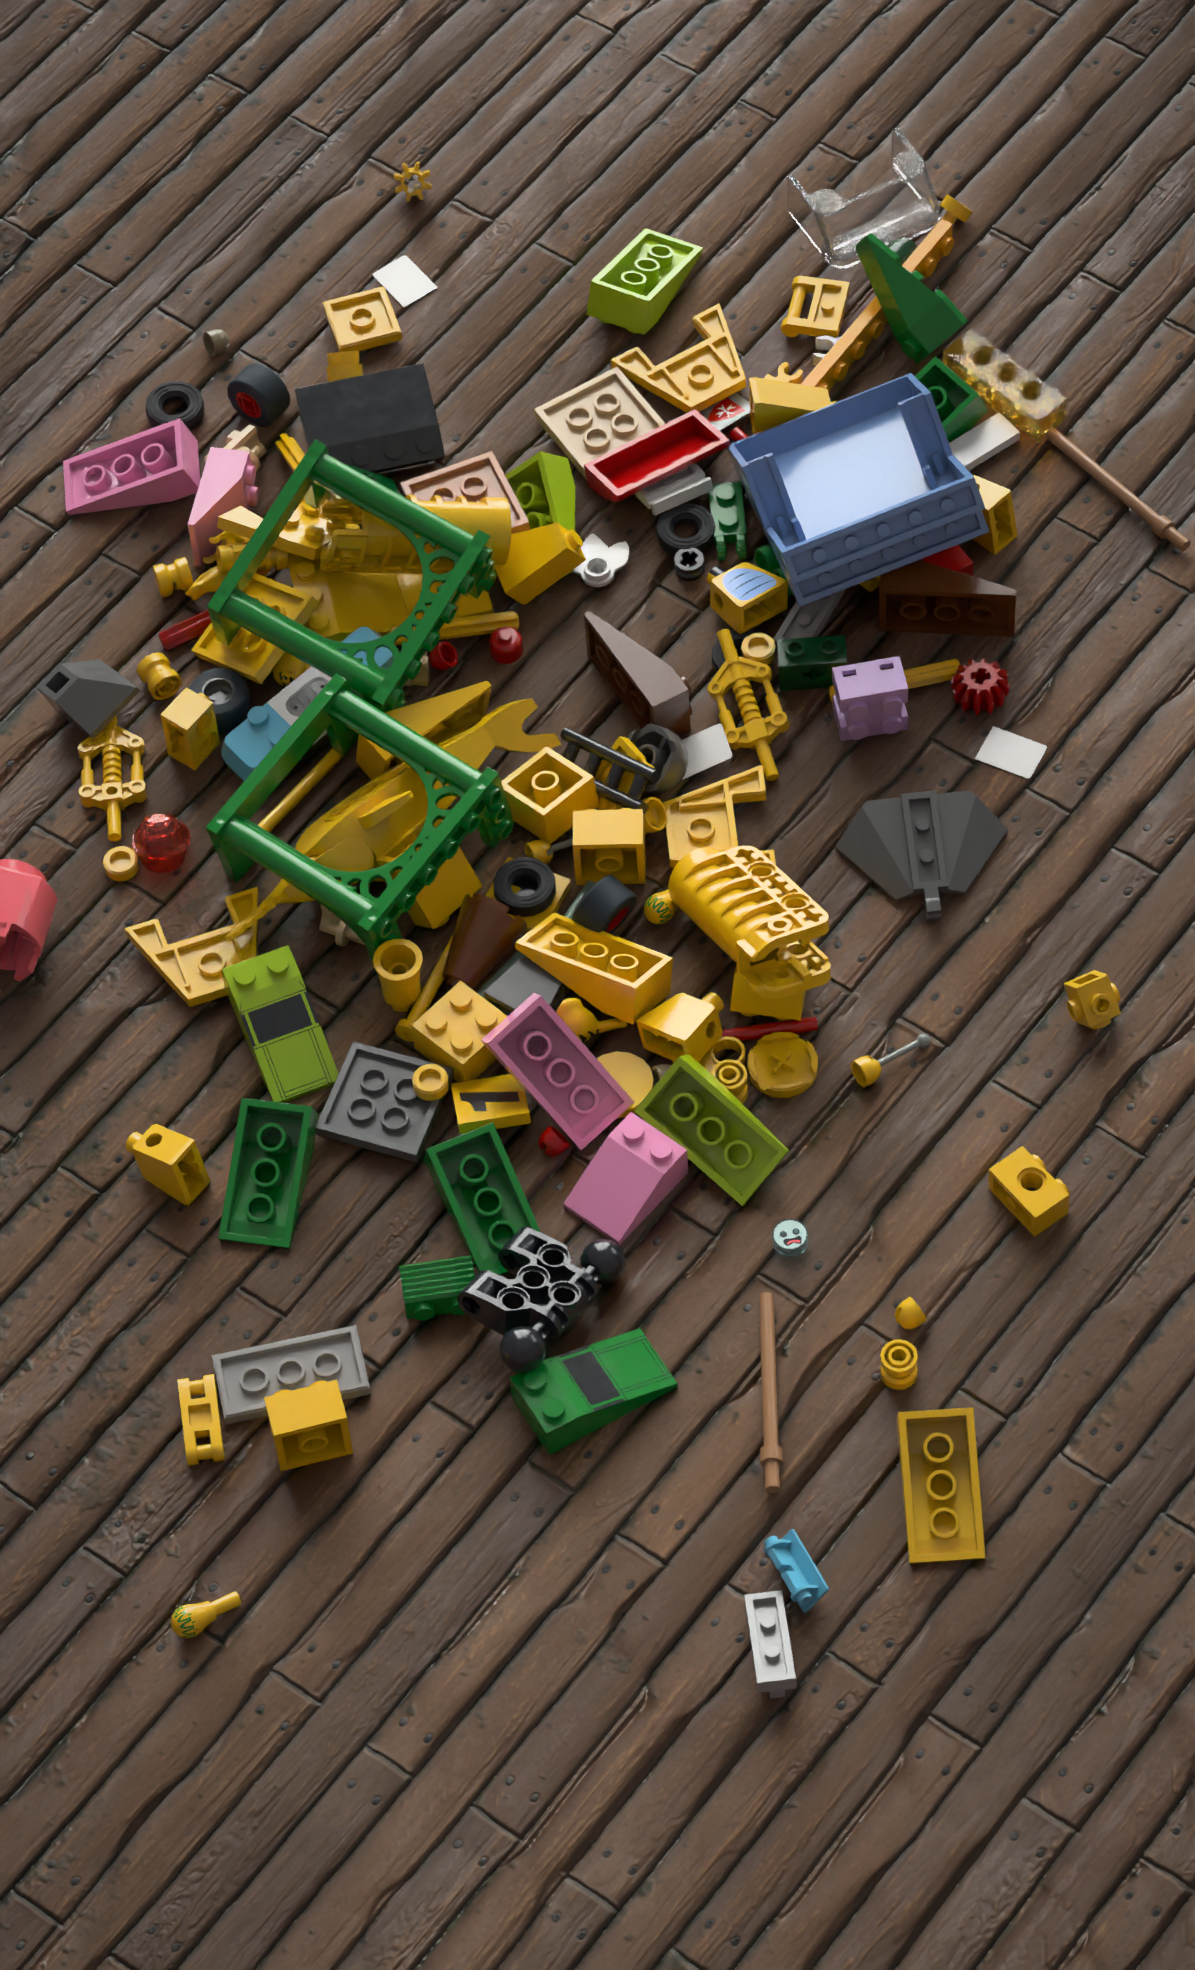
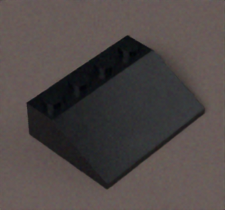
M424 363L295 389L307 451L316 439L327 445L329 456L340 462L376 474L443 461L445 458L440 428Z

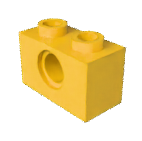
M1023 1146L989 1169L988 1189L1034 1237L1068 1214L1070 1196L1068 1188L1060 1179L1055 1180L1046 1171L1043 1161L1037 1155H1031ZM1026 1188H1036L1038 1190L1028 1191Z

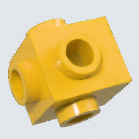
M1094 970L1063 983L1069 1001L1066 1002L1068 1013L1077 1023L1089 1028L1091 1027V1029H1099L1109 1025L1111 1018L1121 1014L1118 1003L1121 1001L1120 994L1116 986L1110 982L1107 974Z

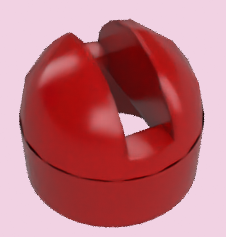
M447 641L437 644L433 651L430 652L429 663L436 670H448L458 662L456 649Z
M549 1125L542 1132L538 1140L540 1150L545 1149L544 1154L549 1157L560 1155L570 1146L565 1136L552 1125Z

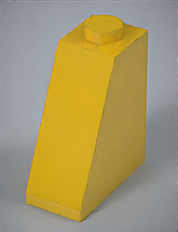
M756 377L749 378L750 422L753 435L836 403V401L830 402L828 389Z
M558 523L511 534L507 562L504 565L494 566L505 594L522 605H526L583 563L586 559L581 549L583 542L580 536L573 529L567 530Z

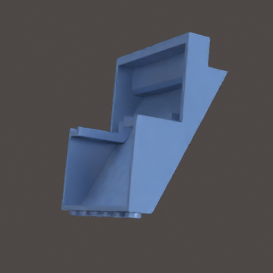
M912 373L734 442L727 447L740 482L799 607L989 532L982 512L986 508L976 480L953 455L931 392Z

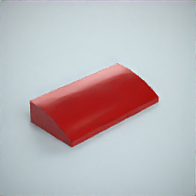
M694 409L584 464L587 485L610 501H621L730 446V440Z

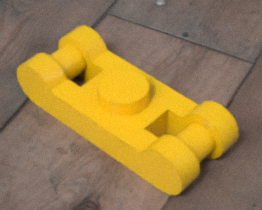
M215 1374L204 1375L202 1380L189 1381V1378L178 1379L188 1466L199 1464V1460L212 1458L214 1462L224 1461L225 1453ZM205 1394L203 1398L192 1399L194 1395ZM210 1437L211 1444L197 1446V1438Z

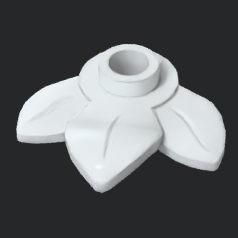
M590 534L581 547L586 560L572 572L581 575L584 583L591 587L608 585L614 578V572L623 568L628 562L629 547L627 542H619L608 548L595 534Z

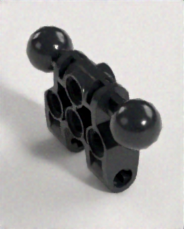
M522 1227L498 1253L501 1265L508 1272L515 1275L516 1278L507 1279L491 1271L482 1270L459 1293L457 1300L464 1313L504 1336L499 1345V1353L504 1365L514 1372H532L541 1366L546 1356L545 1341H556L564 1330L571 1329L577 1324L579 1315L597 1296L599 1292L597 1284H610L621 1277L626 1267L623 1249L612 1240H594L585 1246L580 1256V1269L571 1264L567 1245L529 1227Z

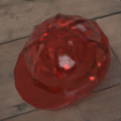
M157 812L156 814L144 817L132 837V849L138 855L144 867L156 873L170 872L182 865L187 848L191 843L190 831L186 824L169 813Z

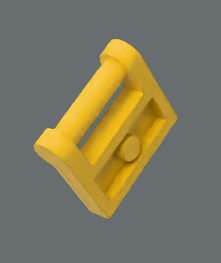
M796 276L792 282L791 290L793 295L787 317L783 319L781 324V332L788 337H795L798 334L817 337L824 335L833 338L838 337L850 292V282ZM814 293L808 319L800 318L805 295Z

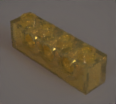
M969 330L943 351V363L979 393L985 404L996 412H1000L1007 420L1036 441L1042 440L1051 427L1056 428L1065 421L1066 398L1062 393L1042 382L1035 373L1027 371L1017 364L1010 355L1004 354L992 346L986 338L980 337L972 330Z

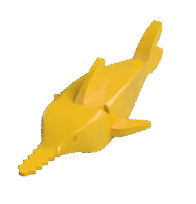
M533 698L513 701L496 708L484 716L474 727L437 745L478 770L493 748L501 751L530 753L540 752L546 746L551 749L562 744L555 733L527 735L523 732L522 724L524 720L538 708ZM405 762L394 766L359 788L316 820L299 838L295 849L318 864L338 871L359 872L380 867L376 858L422 818L427 816L428 798L421 778ZM436 781L433 786L436 790L443 787L439 781ZM444 797L438 801L436 807L446 810L457 797ZM376 878V879L373 880V881L385 882V881H384L383 879H381V878ZM281 879L259 907L233 928L225 938L228 942L232 941L247 928L251 927L258 919L262 918L268 911L275 908L277 904L315 900Z

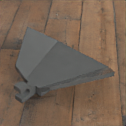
M936 790L901 794V798L866 801L835 846V850L895 902L914 895L924 894L926 921H935L941 919L939 892L965 895L1007 834L1008 829L977 795L971 791L936 794Z

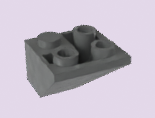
M100 659L60 663L36 687L56 712L92 739L140 692L137 686Z

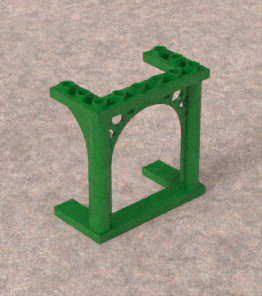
M315 439L207 605L216 639L229 647L242 627L331 678L336 673L347 680L353 694L384 713L407 706L403 687L408 679L414 680L422 667L420 660L426 651L432 652L440 638L438 632L444 623L449 624L453 620L458 610L456 604L461 596L469 594L478 599L483 590L486 592L490 590L496 579L497 574L494 567V551L492 550L491 537L480 530L474 536L329 456L327 445ZM326 490L398 529L415 548L422 566L423 580L421 593L416 606L408 618L389 634L361 643L334 641L313 632L243 592L303 498L306 504L318 509V502ZM430 544L435 551L430 554L424 551L425 545ZM439 559H450L454 563L453 569L445 574H435L430 570L431 564ZM433 583H444L437 588L438 593L430 591ZM419 612L424 613V616L421 620H418L415 617L416 614ZM405 637L408 641L407 643L403 641L402 651L399 652L395 642L398 638ZM380 647L389 649L393 655V662L389 668H381L375 662L374 655ZM361 651L366 652L368 666L362 663L363 658H356L354 656Z
M336 673L209 822L206 829L227 877L238 883L254 862H257L319 902L342 920L365 943L373 963L374 953L381 944L392 939H403L396 920L403 912L411 909L415 903L416 896L425 885L428 886L434 881L438 869L447 859L449 860L454 857L460 843L468 833H473L478 828L482 842L494 849L501 840H505L511 834L515 823L499 773L489 767L481 773L353 694L347 680ZM325 729L333 749L343 756L355 744L360 734L409 765L418 774L425 786L428 809L426 820L419 836L402 855L383 866L359 872H346L327 868L249 820ZM436 781H439L443 786L438 790L433 788ZM455 796L460 798L453 809L443 810L436 807L438 801L444 797ZM438 819H444L437 828L434 827V823ZM401 869V872L393 880L391 875L396 870ZM376 878H381L387 883L386 890L379 898H375L369 893L370 883ZM353 882H361V894L356 893L358 891L356 887L350 886Z

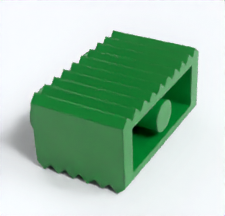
M472 1255L399 1266L407 1319L411 1320L414 1317L417 1320H428L433 1318L435 1314L441 1315L442 1313L448 1314L449 1312L454 1315L466 1314L460 1308L457 1297L475 1277Z

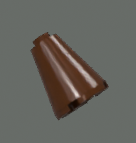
M469 893L466 894L462 901L442 974L443 978L447 981L445 983L446 987L451 990L461 980L472 990H475L514 947L515 943L523 937L527 930V923L524 919L517 915L514 920L506 914L509 907L490 897L474 893L471 899Z

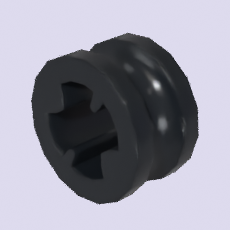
M697 548L680 549L675 554L674 564L677 577L685 581H694L703 575L704 556ZM689 562L691 565L692 562H695V565L689 567V564H687V566H683V563Z

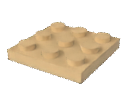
M618 367L534 409L536 420L585 479L584 464L665 424Z

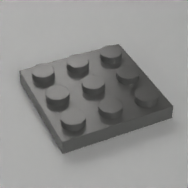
M353 1041L316 1124V1135L417 1163L446 1094L437 1100H423L414 1092L412 1077L419 1067L436 1063ZM439 1065L447 1072L450 1087L454 1077L453 1068Z

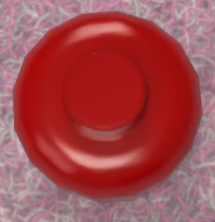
M501 627L493 631L489 639L491 657L503 664L513 663L520 659L523 654L521 634L512 627Z

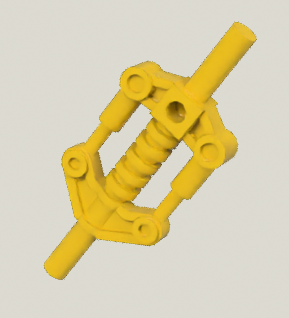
M719 630L717 637L726 662L723 663L709 683L707 691L710 697L717 702L720 711L718 716L730 749L736 750L740 747L756 749L760 763L763 765L766 780H776L779 774L769 744L772 743L771 741L777 735L786 732L789 729L790 723L787 715L783 712L777 693L773 691L770 682L773 676L771 668L767 664L738 657L730 630ZM751 680L763 683L767 696L765 699L771 716L765 719L759 713L760 710L749 682ZM731 687L744 721V726L736 728L731 712L727 710L723 699Z
M117 715L94 739L88 737L78 745L79 757L83 760L81 787L79 788L81 804L88 808L98 807L107 812L108 839L115 842L121 839V810H125L126 806L134 802L141 803L147 799L144 769L140 758L145 752L144 740L117 726ZM121 751H125L133 756L131 782L122 784ZM102 753L103 783L102 786H94V771L91 769V760Z

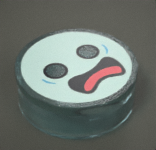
M785 1219L774 1226L772 1230V1244L779 1254L793 1257L800 1255L806 1250L809 1242L808 1230L802 1222L796 1219Z

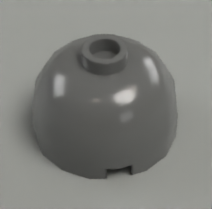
M646 724L647 727L641 730L635 729L627 738L645 756L646 762L661 773L659 781L657 783L648 781L643 792L647 794L665 793L676 787L685 776L688 767V752L684 742L675 732L654 724Z

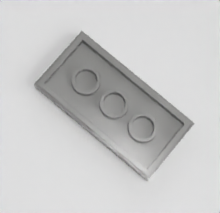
M356 1325L212 1355L226 1425L268 1416L264 1397L272 1396L280 1390L292 1391L308 1387L317 1381L328 1382L337 1379L342 1400L371 1394Z

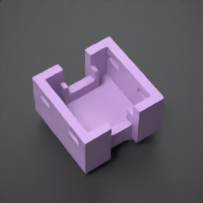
M900 656L832 668V681L836 695H833V712L841 741L849 739L859 740L867 736L885 733L894 734L902 730H908V714L905 707V702H908V685ZM893 667V669L880 670V669H884V668ZM855 673H856V675L843 677V675H849V674H855Z

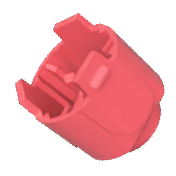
M2 859L0 860V969L16 970L14 979L20 982L33 973L38 958L41 957L53 920L52 916L57 903V897L40 870L23 861Z

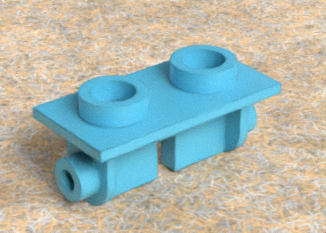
M791 1529L782 1539H778L777 1536L767 1538L763 1543L765 1546L764 1553L771 1558L775 1567L779 1570L782 1579L791 1592L790 1597L792 1601L799 1604L803 1613H807L830 1589L795 1530Z

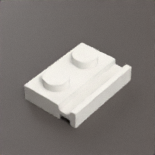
M694 463L634 493V495L648 509L651 508L654 515H658L712 491L713 485L711 478H706L705 472Z

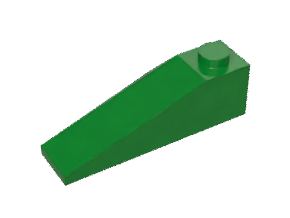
M871 232L854 247L896 340L901 345L903 352L917 364L968 321L939 289L935 292L930 290L922 283L924 276L916 270L913 273L906 270L901 265L900 257Z

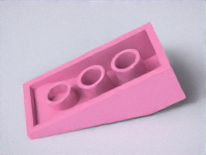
M180 418L63 461L65 505L68 515L172 502L197 493L201 481L198 440Z
M533 993L481 1040L504 1068L580 1150L586 1147L634 1103L630 1096L539 994Z

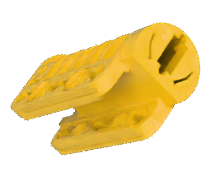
M326 490L318 502L319 517L331 520V523L362 524V530L336 529L333 531L329 545L323 546L320 554V569L322 571L422 574L419 556L405 535L383 520ZM407 495L405 497L474 536L478 530L490 535L495 565H504L507 562L511 543V512L507 498L482 497L479 502H467L464 496H458L454 502L442 501L439 495H433L429 501H417L415 495ZM430 544L425 545L424 551L430 554L435 551ZM439 559L431 564L430 570L435 574H445L453 569L454 563L450 559Z
M739 846L718 852L715 848H700L688 853L676 864L668 884L671 900L737 963V975L758 996L768 1000H778L822 986L831 980L829 958L811 942L812 939L821 937L829 931V915L759 849L752 846Z

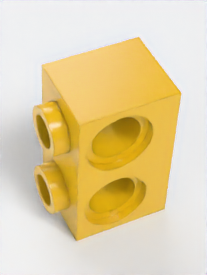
M186 687L160 714L168 755L191 769L196 770L220 744L214 705L205 694H197Z

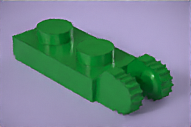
M741 482L712 484L713 490L708 492L710 513L716 525L713 544H716L718 561L725 560L727 555L724 543L737 542L736 554L738 558L746 559L745 542H747Z

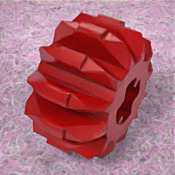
M984 657L978 663L970 658L967 666L958 665L956 675H953L951 681L955 703H961L964 712L971 708L974 709L976 715L981 710H986L991 714L994 707L1002 708L1005 698L1009 694L1010 685L1008 684L1006 670L999 669L997 661L988 664Z

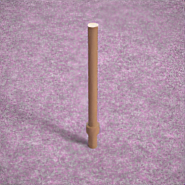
M1051 427L1046 432L1045 438L1151 526V531L1161 539L1166 538L1181 552L1189 548L1191 541L1175 529V524L1165 515L1159 516L1057 429Z
M763 1292L759 1295L764 1446L760 1449V1464L764 1467L765 1491L777 1493L780 1491L779 1467L783 1464V1451L778 1443L774 1295L770 1292Z

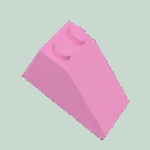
M210 447L188 521L195 566H202L204 564L203 558L212 556L216 552L217 546H220L222 540L218 544H213L209 541V538L216 537L224 531L217 528L219 516L239 506L251 511L252 506L256 507L258 504L259 487L254 485L256 467L251 466L250 454L247 451Z
M630 1112L608 1135L566 1198L563 1206L620 1246L688 1174L687 1149Z

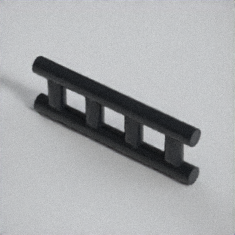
M564 728L560 737L568 744L563 757L575 763L580 749L590 753L583 770L594 776L597 795L623 808L643 809L644 815L648 806L640 800L648 781L651 783L659 781L661 777L660 771L570 728ZM602 759L612 763L605 783L595 779ZM625 770L635 774L628 794L618 790Z

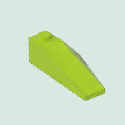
M540 451L505 475L529 520L530 529L558 523L567 530L573 529L575 531V484L568 458Z

